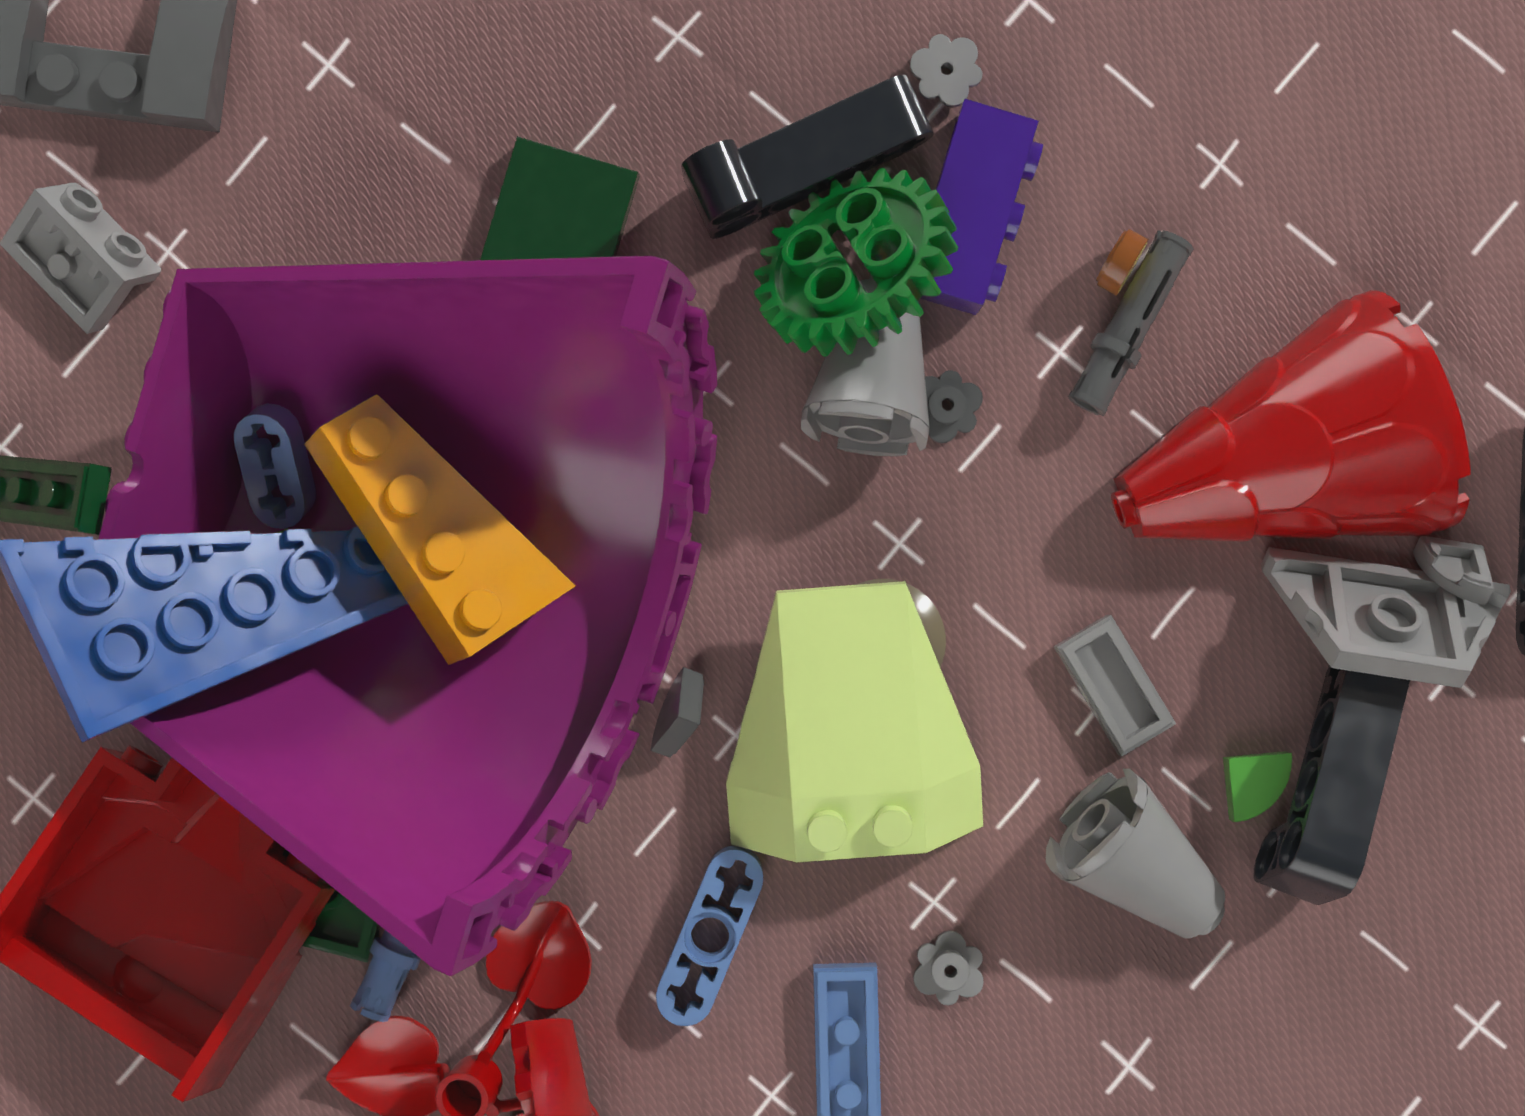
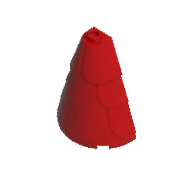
M1370 290L1355 295L1350 299L1339 301L1276 354L1262 359L1208 407L1200 406L1194 409L1114 478L1118 491L1111 493V500L1120 525L1124 529L1131 527L1134 538L1237 542L1249 541L1253 536L1329 539L1336 535L1427 536L1433 532H1439L1456 526L1464 518L1470 501L1465 492L1458 495L1459 479L1471 475L1469 451L1461 415L1453 391L1427 337L1417 323L1407 327L1401 324L1395 314L1401 312L1400 303L1386 293Z

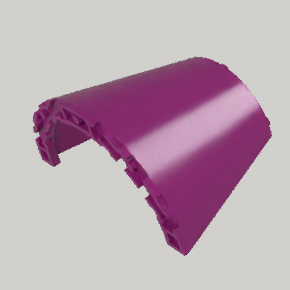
M655 256L177 269L172 288L167 293L163 303V318L153 353L144 368V384L134 418L125 433L124 445L125 450L132 456V470L128 479L114 485L107 496L106 514L98 539L139 538L141 535L233 531H250V534L277 533L284 530L272 528L262 523L250 506L234 445V431L237 424L257 406L267 403L277 404L288 409L297 418L304 442L306 443L321 426L377 394L576 585L471 657L448 665L408 604L130 722V724L434 970L448 976H453L474 965L496 949L497 939L491 937L492 931L499 925L515 931L529 916L536 900L542 895L546 896L572 860V850L562 846L578 821L588 824L593 819L596 809L603 810L616 785L619 771L623 763L630 757L640 736L639 733L628 729L633 713L637 714L640 707L637 703L640 699L651 704L654 703L683 620L702 547L701 543L691 540L692 533L689 531L693 519V511L705 515L708 514L712 491L710 488V475L716 457L717 435L712 434V421L703 419V391L712 394L718 384L714 346L708 345L707 342L709 323L704 309L688 305L687 301H692L697 291L686 275L669 260ZM264 425L256 431L259 438L269 439L272 448L280 441L278 435L267 434ZM307 450L316 488V500L310 511L298 523L289 527L288 530L311 529L312 532L346 531L353 527H358ZM279 485L271 491L273 497L283 498L287 507L295 501L292 495H283Z

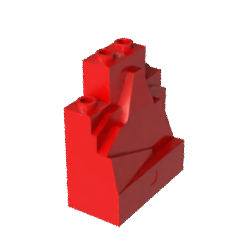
M129 745L124 752L100 747L0 893V962L180 1080L171 1096L183 1103L222 1087L303 955L300 954L299 949L316 925L315 920L335 889L320 879L321 877L291 853L287 857L284 856V847L174 758L170 759L162 773L158 775L163 764L134 746Z

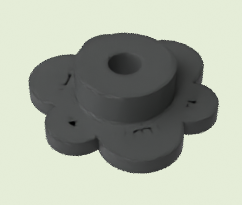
M953 370L945 371L939 379L933 376H926L929 437L935 442L947 443L956 436L958 431L961 433L972 431L977 423L973 412L979 409L983 401L982 392L979 387L973 383H962L959 373ZM942 401H950L952 409L949 411L944 410L941 405Z

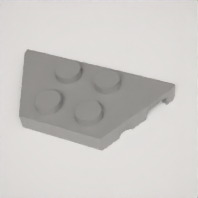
M1272 547L1268 548L1261 563L1262 572L1331 668L1462 688L1481 653V649L1496 623L1500 610L1511 593L1509 584L1493 582L1494 591L1487 604L1482 605L1451 594L1420 570Z

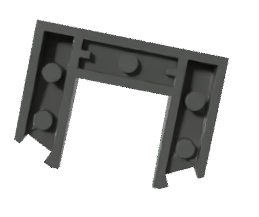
M0 0V105L220 133L237 0H161L150 55L43 42L49 0Z

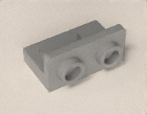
M77 183L34 189L0 242V245L86 334L103 330L132 288L136 285L155 281L162 271L146 253L144 245L136 237L125 232L103 209L99 198Z

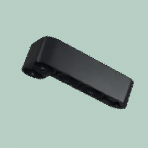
M899 75L882 81L740 148H737L733 139H726L706 146L682 162L681 169L686 187L710 238L718 239L808 199L809 194L812 192L819 194L830 189L831 181L835 179L839 183H843L853 178L858 171L864 173L899 157L932 138L934 132L907 75Z
M1330 665L1328 666L1287 822L1272 829L1264 838L1255 860V882L1314 905L1337 900L1351 893L1365 865L1410 680L1331 668Z

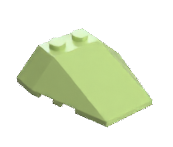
M905 581L776 591L749 700L741 722V730L734 757L726 779L731 845L793 862H810L928 853L983 827L980 764Z

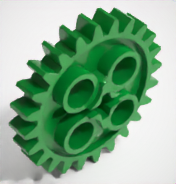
M880 168L871 182H867L862 172L858 171L852 178L849 187L843 188L837 179L831 181L830 195L823 199L814 192L810 193L809 203L811 207L805 212L791 209L788 213L794 223L789 228L780 227L772 230L779 244L778 246L761 249L760 254L768 265L754 271V276L761 284L760 287L754 290V296L762 305L759 311L786 344L793 341L802 353H806L815 346L823 357H827L838 342L845 353L850 355L856 347L858 338L865 337L872 347L878 346L879 330L887 326L891 331L899 334L902 332L901 316L906 312L919 317L924 314L918 300L921 296H939L942 291L933 278L950 274L953 271L946 256L958 251V246L951 236L957 228L936 189L931 190L923 177L912 181L907 171L901 170L891 179L886 169ZM842 230L876 282L877 288L875 291L867 293L855 272L832 239L834 232Z

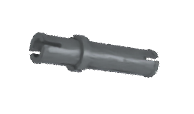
M1157 231L1141 266L1128 286L1113 318L1104 333H1097L1090 347L1094 352L1073 391L1068 396V399L1075 405L1095 415L1105 416L1107 408L1128 369H1135L1142 355L1138 350L1169 295L1182 267H1184L1188 257L1191 256L1194 250L1187 240L1169 231Z

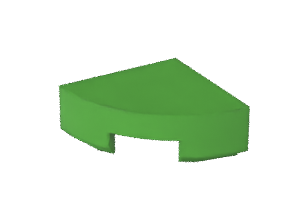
M1283 751L1223 757L1230 821L1240 822L1254 818L1265 812L1278 800L1290 777L1292 753Z

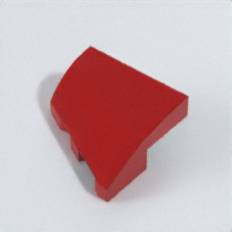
M549 1018L510 1025L511 1045L515 1063V1090L525 1115L593 1116L573 1020Z

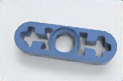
M728 846L719 850L711 858L660 978L656 992V1002L660 1013L666 1020L675 1025L691 1026L701 1022L709 1014L763 885L762 864L756 854L749 849ZM735 860L746 863L745 875L753 879L750 886L739 884L730 901V907L742 908L738 917H735L723 906L703 903L706 894L711 895L716 901L719 900L724 888L725 878L718 874L717 870L720 866L731 868ZM704 918H716L722 921L728 929L729 939L726 945L716 952H705L699 949L693 942L692 929L698 921ZM682 953L698 965L717 967L714 975H710L702 968L696 983L695 993L703 999L700 1003L690 1001L685 1009L674 1005L676 994L668 990L670 985L681 987L690 970L691 963L678 961Z

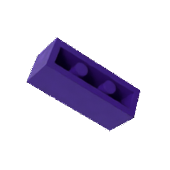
M964 99L936 186L937 192L948 208L949 215L956 225L957 230L951 236L958 246V251L946 256L953 268L952 273L933 278L942 291L940 295L921 296L920 299L976 315L983 307L985 299L996 302L1007 265L997 263L1003 239L1012 242L1015 240L1025 209V204L1015 202L1021 178L1032 181L1043 149V144L1033 141L1038 120Z

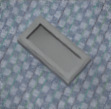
M1105 615L1053 646L1118 755L1124 756L1176 725V722L1112 615Z

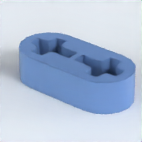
M267 403L257 406L237 424L234 431V445L249 503L254 514L262 523L272 528L285 529L294 526L310 511L316 500V488L307 450L304 445L302 430L297 418L288 409L277 404ZM263 425L267 434L278 435L280 439L273 448L269 439L259 438L256 433ZM279 485L283 495L293 496L295 501L289 507H287L283 498L273 497L271 491Z

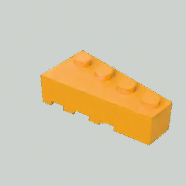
M377 394L321 426L304 444L448 665L471 657L576 586Z

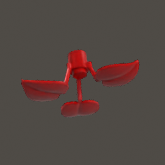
M560 901L535 903L529 916L515 931L501 926L493 937L497 939V948L486 955L487 976L496 987L517 993L488 1042L478 1055L464 1057L450 1071V1067L447 1064L437 1063L439 1044L434 1034L425 1025L413 1018L390 1016L387 1022L375 1021L359 1034L342 1058L328 1072L326 1081L355 1104L382 1116H429L437 1109L442 1116H484L485 1113L487 1116H498L502 1112L523 1110L517 1097L503 1100L498 1099L502 1090L503 1078L499 1067L492 1059L508 1033L510 1025L514 1023L522 1010L527 997L540 1008L554 1010L574 1002L584 991L590 978L592 959L586 938L570 908ZM590 1102L593 1116H600ZM522 1111V1112H519V1113L515 1114L514 1116H526V1115H525L524 1111Z

